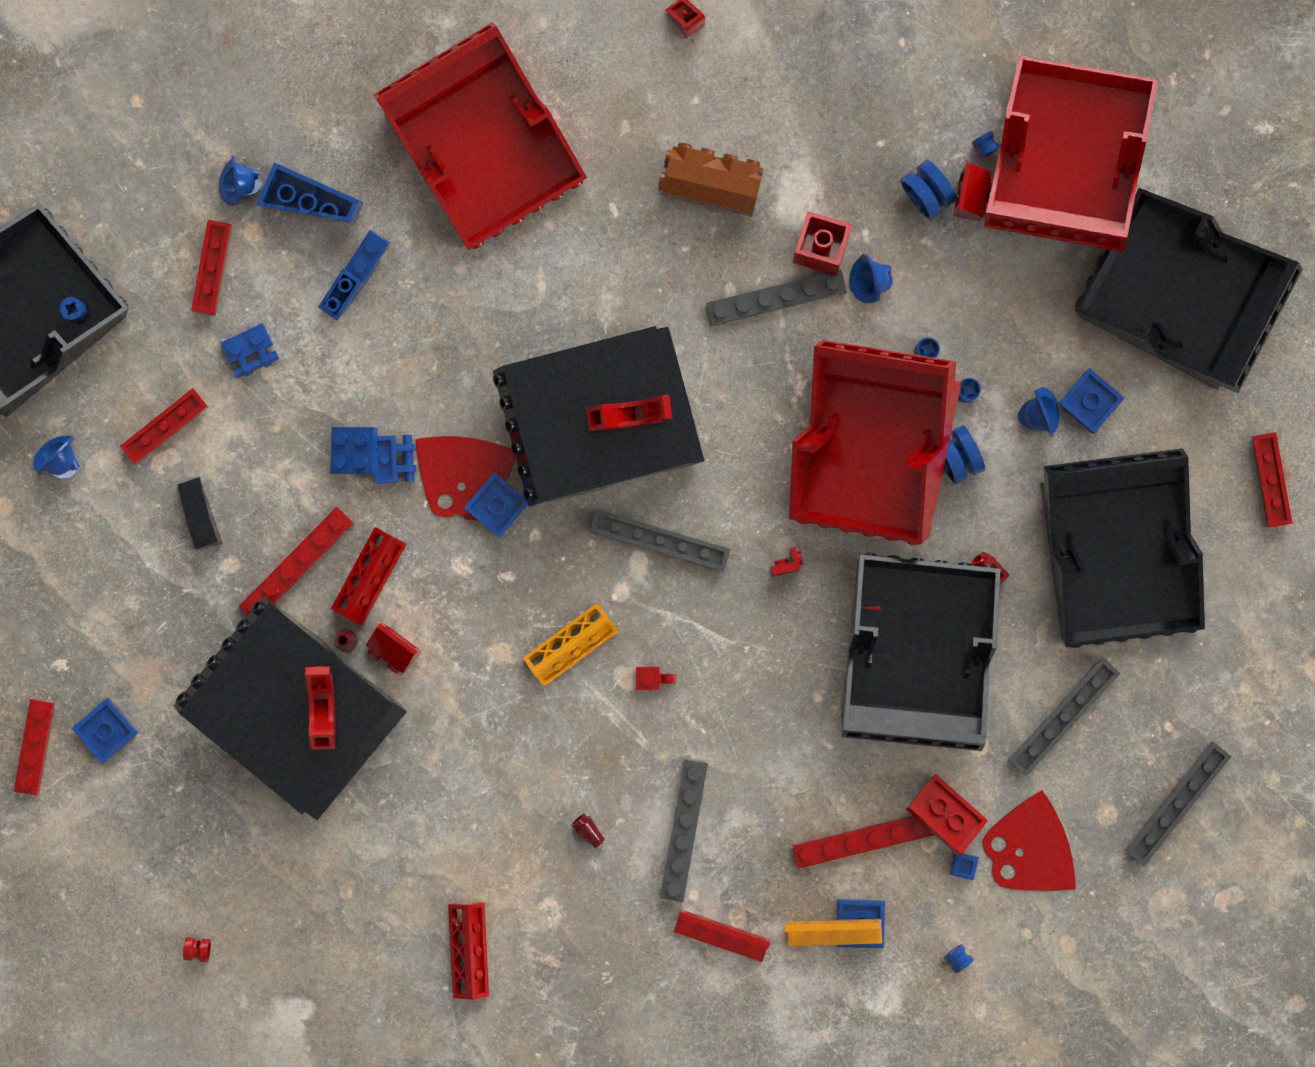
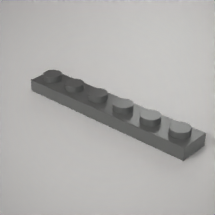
M839 270L837 276L826 273L707 302L706 305L711 325L715 326L845 294L847 290L842 270Z
M597 509L590 532L723 572L730 553V549Z
M1102 657L1008 761L1024 776H1027L1119 676L1120 672Z
M1211 741L1124 851L1145 866L1232 756Z
M686 759L684 761L660 896L662 899L678 902L684 901L708 763Z

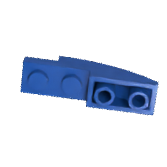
M369 230L345 269L341 270L318 308L335 320H339L379 265V260L387 250L390 242L375 231Z

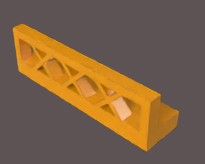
M597 602L524 656L523 659L535 677L545 687L619 631ZM597 612L600 613L601 617L595 622H589L593 615ZM581 628L580 633L576 636H571L574 629ZM562 642L560 648L552 650L554 644ZM538 656H543L542 661L534 666L531 661Z
M881 919L788 921L784 925L788 936V946L882 943Z

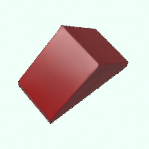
M678 0L665 9L686 39L705 26V15L689 0Z

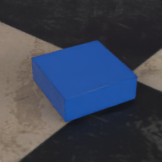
M964 853L960 856L954 854L950 875L974 880L979 857Z

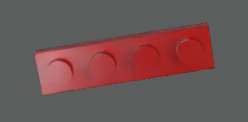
M207 221L191 308L192 312L216 316L232 225L229 223Z
M192 388L120 445V447L136 465L207 409L208 405L196 390Z
M1274 432L1252 436L1267 528L1293 524L1277 434Z
M30 699L14 792L39 795L55 703Z

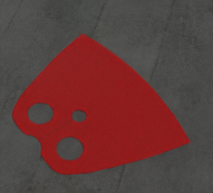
M459 436L416 439L420 474L426 498L433 513L441 517H451L458 514L462 515L466 520L479 521L464 507L467 505V501L474 497L493 473H496L505 482L507 481L516 459L511 448L481 439ZM460 482L466 485V488L462 491L458 489ZM443 494L450 495L453 500L452 506L448 509H443L438 505V498Z
M1043 790L1010 811L984 836L983 847L986 855L993 861L992 874L999 886L1008 889L1033 891L1076 889L1070 845L1063 825ZM995 837L1005 839L1006 847L1004 850L998 852L992 848L991 842ZM1018 848H1021L1024 851V854L1021 857H1018L1016 855V850ZM1009 864L1015 868L1016 873L1013 878L1005 879L1002 877L1001 868L1004 865Z

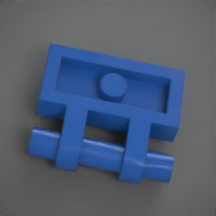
M263 323L221 342L229 363L232 365L240 362L241 367L233 370L237 379L244 375L246 377L252 375L253 371L263 366L265 368L271 366L272 362L279 359L276 351L267 354L265 350L272 346L273 343ZM259 353L260 358L248 363L247 357Z
M395 435L377 436L375 484L399 482L398 473H405V482L415 481L414 472H416V465L413 462L415 444H412V435H403V444L396 445ZM397 452H404V465H398Z

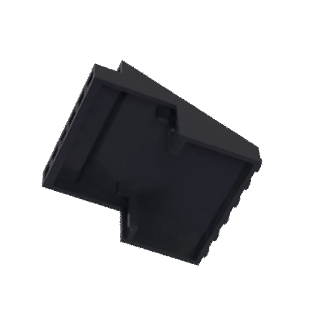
M1138 188L1135 194L1124 252L1106 249L1104 255L1099 257L1097 269L1088 278L1086 290L1076 301L1075 312L1085 321L1217 390L1221 386L1239 393L1303 269L1300 263L1223 233L1212 215Z
M40 203L0 227V415L3 414L6 418L126 317L129 310L125 299L115 293L109 280L103 278L98 273L96 265L92 261L87 260L80 246L70 240L67 231L53 220L51 212L47 208L44 209ZM74 297L81 300L87 308L85 318L80 322H71L65 319L60 313V304L64 299Z
M656 326L511 363L493 370V382L498 389L500 396L499 404L504 411L506 419L505 427L510 434L512 442L511 450L517 460V472L522 479L523 495L529 507L600 491L621 482L694 466L705 461L669 327L657 329ZM661 395H669L672 419L645 426L589 432L586 408L601 404L633 402Z
M1184 449L1043 466L1044 482L1040 483L1060 632L1065 647L1079 648L1082 645L1088 644L1102 645L1105 642L1111 641L1125 642L1128 639L1134 638L1148 639L1151 636H1171L1174 633H1194L1205 629L1203 553L1191 535L1189 457Z
M865 553L859 556L841 717H843L841 737L973 751L983 750L986 741L989 664L997 649L1001 569L994 568L992 565L971 566V564L966 562L949 564L944 560L930 562L924 561L922 558L901 559V557L896 555L880 557L874 553ZM881 606V610H872V609H863V608H861V607Z
M265 596L253 605L251 613L246 619L244 618L238 623L236 631L231 637H227L223 641L218 653L208 659L203 671L193 677L191 685L185 692L178 695L174 704L177 712L298 812L301 814L306 812L316 820L321 817L407 712L399 702L341 660L325 641ZM330 666L335 697V749L311 750L309 741V698L305 667Z

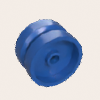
M926 159L917 166V174L909 172L901 178L900 183L906 195L920 213L927 219L932 220L941 212L940 205L949 207L957 200V195L938 167Z
M964 425L952 430V440H949L944 470L955 485L967 479V471L975 476L986 470L981 453Z

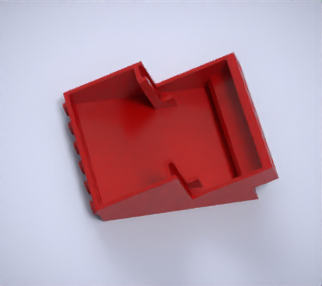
M493 22L373 94L468 250L481 247L485 243L484 240L491 236H499L507 226L523 221L524 216L530 212L536 213L540 211L545 203L550 200H558L564 195L563 192L570 188L575 189L581 186L583 180L587 178L547 106L535 94L498 27Z
M1019 55L1005 116L1001 149L986 210L984 227L1124 252L1158 79Z
M822 340L816 344L813 355L810 426L792 442L789 519L796 520L799 524L812 523L817 524L821 528H838L846 533L859 532L867 537H885L888 541H906L909 545L923 544L930 536L962 383L955 381L956 361Z

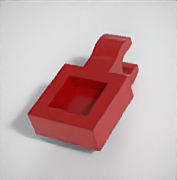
M636 667V690H660V683L676 684V674H660V667Z

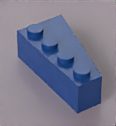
M274 162L256 206L355 223L364 202Z

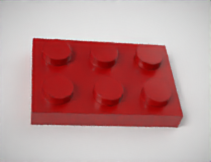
M937 774L930 778L906 808L910 814L958 856L963 854L988 822L981 813Z

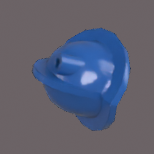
M231 155L232 159L225 165L220 176L219 192L222 200L227 205L235 206L241 203V198L255 195L261 188V181L258 177V170L236 163L235 156Z
M862 254L850 271L849 282L855 298L862 303L868 304L879 301L880 294L889 290L893 284L890 274L891 266L873 262L868 254Z
M1041 387L1034 390L1035 398L1028 400L1021 406L1018 412V420L1028 429L1048 431L1049 436L1053 437L1059 423L1058 403L1054 394L1048 388Z
M65 435L48 441L35 455L33 460L34 470L39 475L46 470L52 476L60 479L73 476L80 467L76 454L71 447V443L75 438Z

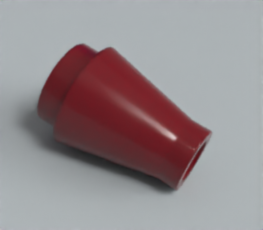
M342 629L336 634L334 642L340 651L350 652L356 647L358 638L354 631ZM343 636L347 638V643L345 645L342 644L340 641V639H342Z
M585 813L581 814L571 824V827L574 829L573 832L590 843L594 848H597L605 840L591 816H587Z

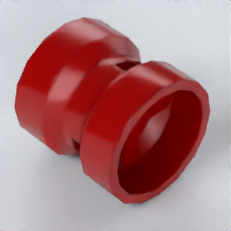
M186 937L183 948V960L191 961L198 959L200 962L207 963L211 952V939L203 938L202 940H196L194 937Z

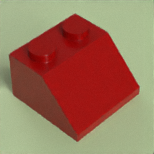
M971 163L965 164L960 173L957 200L955 201L953 211L954 217L980 221L983 215L986 216L988 206L986 197L987 193H991L993 179H990V171Z
M385 623L378 624L365 645L370 649L368 653L377 660H380V658L388 662L386 667L396 674L399 672L406 673L421 653L419 648Z

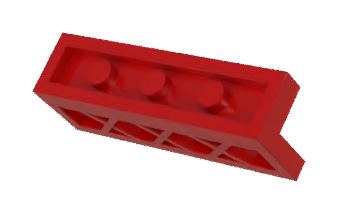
M374 527L331 609L345 618L363 625L403 552L406 543ZM380 535L383 536L380 545L376 547L375 543ZM370 557L371 561L369 565L365 567L364 563L367 560V558ZM359 578L357 587L353 588L355 580ZM348 598V604L345 609H340L344 600Z
M485 902L448 904L453 998L473 1000L488 997L489 981ZM457 909L462 910L461 922L457 919ZM459 934H461L463 937L462 946L458 942ZM460 957L464 960L463 969L459 965ZM461 981L465 983L466 993H461Z
M683 909L680 910L674 928L675 933L763 962L766 950L769 949L771 943L769 938Z

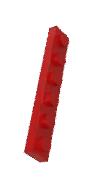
M336 507L239 607L249 615L253 605L264 596L275 604L354 522L341 509Z
M909 816L792 846L797 867L800 869L933 836L934 834L914 816Z

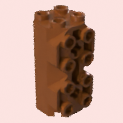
M679 143L678 147H673L672 151L667 150L664 161V168H667L666 173H661L659 190L662 191V195L752 217L764 170L760 167V162L752 159H747L746 162L737 160V156L732 154H724L723 158H718L714 156L715 151L711 149L701 148V151L692 149V145L687 143Z

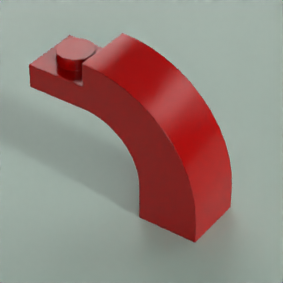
M669 395L626 403L601 404L586 408L589 432L645 426L672 419Z
M330 666L305 667L309 698V741L311 750L335 749V697Z

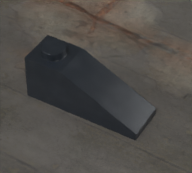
M198 477L178 484L188 529L195 549L203 550L221 544L222 540L201 478Z

